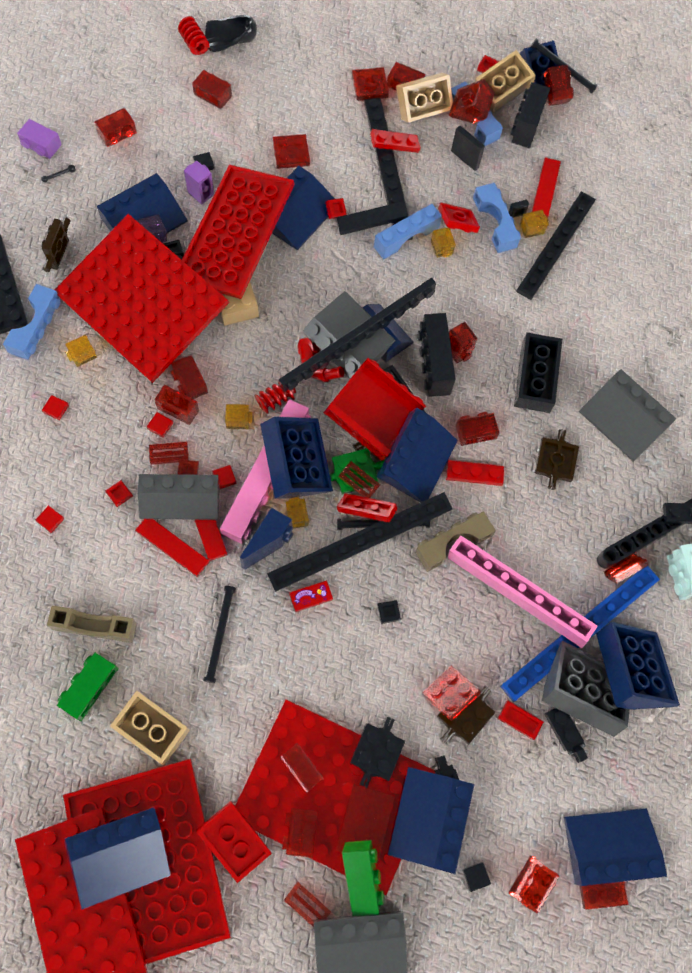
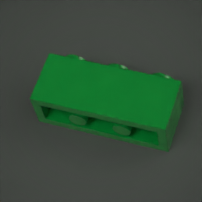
M96 652L87 657L83 664L84 668L80 673L78 672L71 680V686L67 691L64 690L58 698L59 702L56 705L79 721L84 719L119 669Z
M371 840L345 842L342 856L352 916L379 915L381 905H384V893L379 890L381 875L380 870H376L375 863H377V851L373 849Z

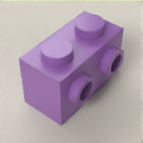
M28 119L17 132L20 143L24 148L31 149L38 155L49 159L62 145L57 132L31 119Z
M197 160L193 164L188 165L184 170L187 192L200 204H203L214 195L212 174L205 165L200 164Z

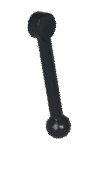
M69 165L65 170L49 176H42L41 180L46 183L49 179L64 173H73L76 170L75 166Z

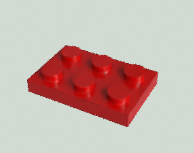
M232 801L196 830L197 834L237 883L272 854L268 846Z

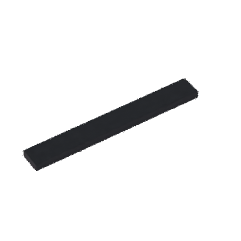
M582 191L580 192L519 285L517 293L529 300L533 299L595 203V198Z

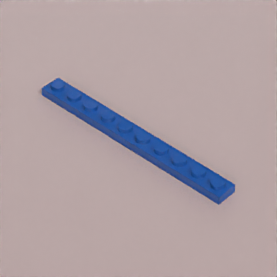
M645 565L584 616L597 625L592 636L660 580L648 565ZM561 635L500 687L515 702L550 672L562 641L576 648H579V646Z

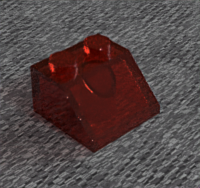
M484 79L457 89L449 116L470 123L487 119L495 92Z

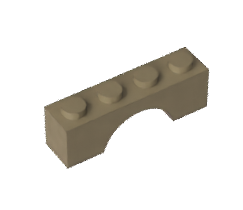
M484 511L479 514L475 512L468 516L465 522L461 523V521H458L451 526L450 530L438 532L434 535V539L430 541L425 539L420 542L415 553L425 570L429 572L445 562L446 546L451 541L458 539L460 535L478 545L492 537L496 530Z
M52 605L47 626L53 631L133 643L137 622L129 617L116 615L97 616L72 608Z

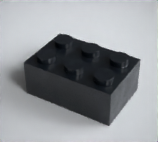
M531 82L530 88L525 89L523 95L525 101L522 100L518 111L521 113H517L514 121L516 125H513L510 134L513 136L511 143L527 148L531 147L550 91L549 87Z

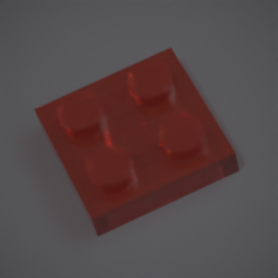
M384 67L352 70V80L357 101L371 98H389Z
M306 134L273 137L277 169L310 166Z
M452 665L422 692L424 697L450 721L481 694L480 690Z

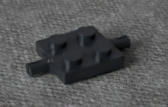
M387 717L383 728H377L366 723L350 760V764L364 772L359 784L360 786L368 788L371 777H380L390 781L405 740L396 737L390 732L395 721L393 718Z

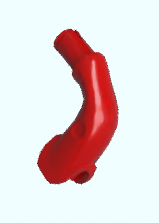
M309 338L300 339L298 342L301 364L319 353L320 350ZM341 366L330 369H318L311 377L328 383L332 379L344 377V369Z

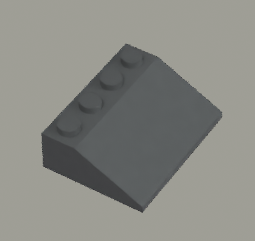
M344 291L320 311L305 327L303 332L323 350L370 319L371 316ZM380 328L375 331L372 337L363 339L357 347L348 349L342 357L332 361L337 366H341L344 369V373L351 379L367 358L377 362L396 340L384 328Z
M622 369L579 410L589 422L633 462L677 419Z
M562 641L546 679L542 701L615 737L628 727L630 709L616 707L604 661Z
M402 911L381 912L379 915L313 919L317 973H407L406 934Z

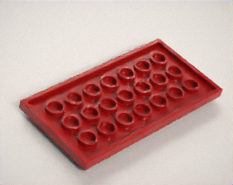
M229 164L182 261L219 293L242 299L295 185L294 180Z
M102 807L15 839L47 973H148L126 893L81 910L64 839L107 824Z

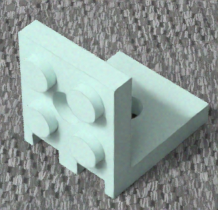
M692 544L679 546L680 549H676L672 552L673 554L667 555L669 573L673 576L674 590L679 596V600L692 597Z

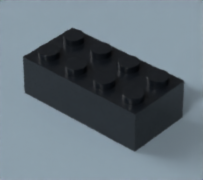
M446 313L424 314L423 321H420V330H418V341H421L422 344L420 347V357L424 359L422 373L426 374L424 389L428 390V397L448 396L451 394L456 378Z
M526 333L521 346L514 407L546 413L552 411L556 403L562 338Z

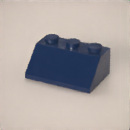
M367 304L362 307L371 317L384 309L380 304ZM394 319L384 328L396 340L381 357L385 363L414 343Z

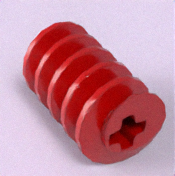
M191 16L183 18L179 22L178 31L191 53L194 55L205 53L209 49L210 44L198 23Z
M278 382V385H272V389L267 387L265 392L260 391L259 396L257 394H254L260 408L268 414V407L274 411L276 410L275 404L282 407V400L285 403L288 402V397L295 400L294 394L296 389L284 392Z

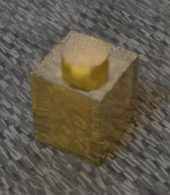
M543 210L525 213L520 221V227L525 238L544 234L549 225L548 218L544 215Z
M450 228L433 230L431 243L436 257L452 255L456 244Z
M86 334L65 344L68 349L65 353L69 361H74L77 367L97 358Z
M226 404V429H249V423H253V412H250L249 405Z
M295 497L285 501L287 517L292 519L293 529L309 526L305 498Z

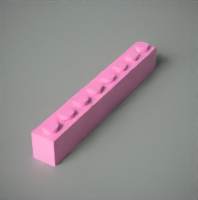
M290 399L280 417L311 418L308 407ZM265 446L261 450L220 527L221 535L241 544L250 537L252 532L251 526L253 522L257 523L261 515L259 511L262 505L266 506L269 500L268 493L271 489L273 490Z
M460 535L449 550L448 559L579 647L583 648L596 630V624Z

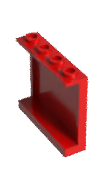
M367 358L323 413L380 460H384L391 453L390 449L409 412L415 408L423 410L426 405L421 398L411 394L405 385L399 384L392 374L381 369L376 361Z

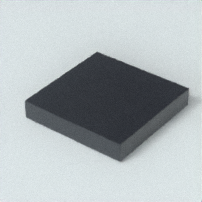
M458 126L455 130L451 152L476 171L480 166L485 145L462 126Z

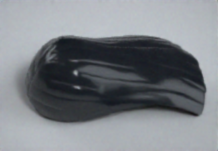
M248 15L207 21L205 36L210 44L209 51L212 52L227 49L235 44L251 42L257 34L256 22Z

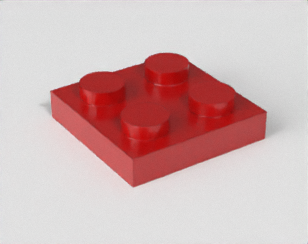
M440 202L438 210L448 228L461 229L467 233H478L480 226L471 209Z

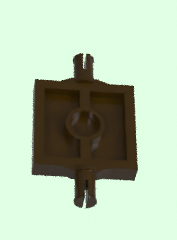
M64 217L63 221L54 218L52 225L48 228V235L46 240H43L41 246L46 257V262L42 268L45 272H50L51 269L58 270L69 243L67 236L68 226L71 222L69 218Z
M559 429L557 439L542 437L535 468V474L550 478L548 489L551 490L556 489L557 480L572 482L574 478L579 446L565 441L567 431H563V429Z
M463 685L437 715V718L448 729L440 738L445 744H448L455 735L469 745L495 714V711L484 701L489 693H491L490 689L487 690V686H484L477 695Z

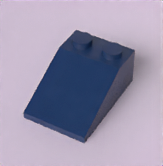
M554 40L542 43L544 47L558 57ZM524 48L519 53L536 75L534 83L549 87V94L566 90L562 69L535 48Z
M271 508L239 557L241 567L246 570L283 547L285 542L289 543L294 534L292 532V519Z

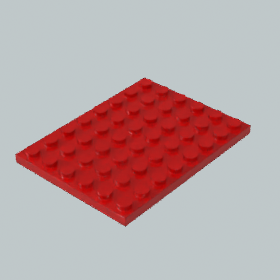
M129 214L54 289L57 291L58 297L152 383L229 304L228 299Z
M285 700L235 805L256 832L345 876L342 856L345 842L371 840L373 849L377 851L376 870H380L381 875L379 890L383 891L384 895L387 896L401 861L400 858L387 854L407 769L410 767L434 774L435 771L400 754L390 781L380 777H371L368 788L360 786L359 784L364 772L350 764V760L361 735L293 702Z
M191 759L63 795L67 820L102 807L108 824L150 808H155L171 876L126 892L145 964L231 938L213 854L196 832L205 823V818Z

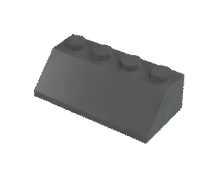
M139 474V518L218 520L220 494L218 475Z

